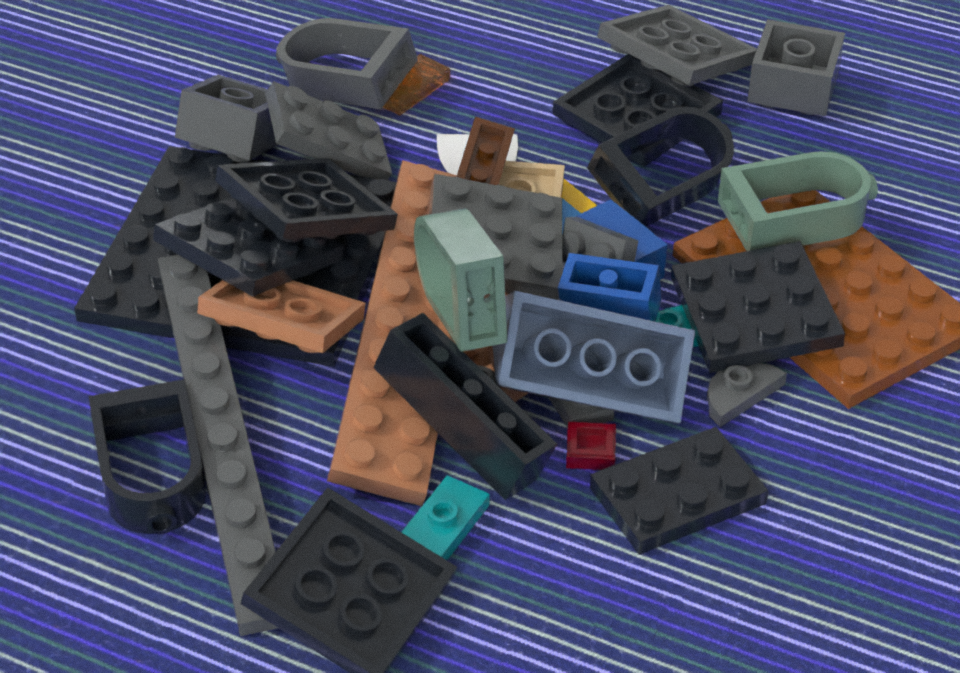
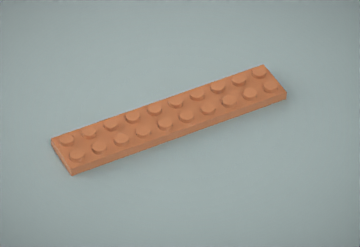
M402 160L391 204V209L398 214L395 229L387 230L384 234L327 482L423 506L427 495L438 432L373 367L391 329L421 313H424L438 326V316L425 295L419 276L414 246V225L418 216L429 215L430 192L434 174L456 177L457 175L436 170L423 164Z

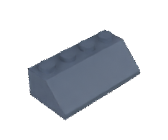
M513 291L505 296L507 343L493 345L495 381L499 387L675 424L681 422L695 330L519 291Z

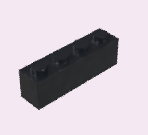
M424 313L390 330L373 368L504 500H507L536 481L556 448L557 443L464 352H461L457 345Z

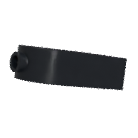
M677 107L599 144L587 169L611 200L647 227L714 190L720 181L721 169L728 167L732 161L734 154L733 137L730 129L714 115L694 107ZM669 137L684 138L700 146L708 155L712 168L658 196L627 159L628 156Z
M185 379L88 396L106 503L111 517L125 529L142 534H165L191 521L199 513L205 502L206 489L201 454ZM183 428L190 468L180 482L163 491L138 493L123 488L115 481L112 476L107 441Z

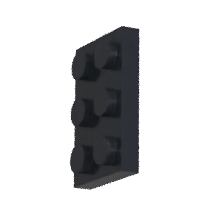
M717 427L590 474L589 487L639 555L767 504L769 492Z

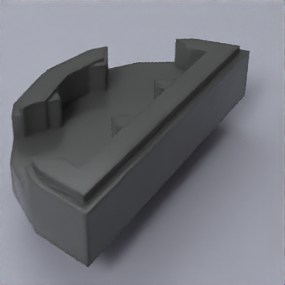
M763 363L748 366L733 365L726 370L718 371L711 378L707 391L709 416L719 427H722L784 386L787 373L772 365Z

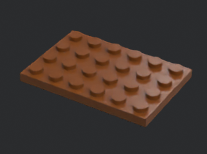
M811 190L768 198L760 203L767 213H773L831 201L818 191ZM725 218L674 242L672 256L682 264L745 252L746 249L728 218ZM861 226L854 234L841 239L803 246L845 332L844 347L789 358L846 408L850 409L960 349V303Z

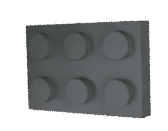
M275 81L272 82L265 95L276 144L315 159L329 158L341 169L361 177L386 180L390 178L392 170L379 125L372 118L366 115L358 116L350 113L332 101H321L311 97L298 87H287Z

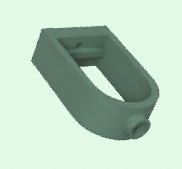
M819 151L722 168L718 203L746 251L800 241L802 246L841 239L857 232L864 223L868 200L876 199L878 187L875 177L869 174L854 159L838 153ZM811 190L829 191L846 198L773 213H767L759 201L761 199Z
M467 208L418 216L414 225V246L421 283L430 305L459 350L463 352L507 343L504 258L502 253Z

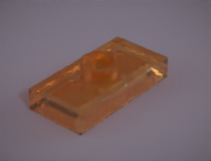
M419 54L417 56L418 61L383 108L399 116L449 81L450 68Z

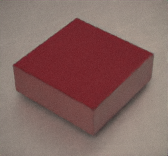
M568 422L566 468L603 470L615 465L616 424Z

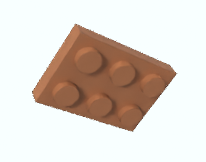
M222 280L199 296L197 314L213 318L218 324L223 326H238L254 331L259 337L264 339H279L297 345L300 350L305 352L324 353L364 319L366 303L293 280L252 297Z

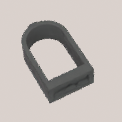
M321 18L303 23L287 33L276 48V59L283 66L289 86L298 87L307 95L319 100H329L380 110L418 61L409 28L336 18ZM328 54L371 58L361 71L308 63L315 58Z

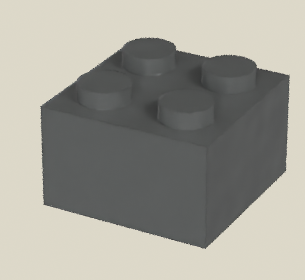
M767 19L752 62L747 102L761 104L768 108L777 107L799 111L806 115L826 116L840 69L845 33Z
M219 74L183 89L180 97L175 138L188 141L189 146L197 150H217L226 153L233 161L249 162L279 145L276 144L265 95L268 89Z

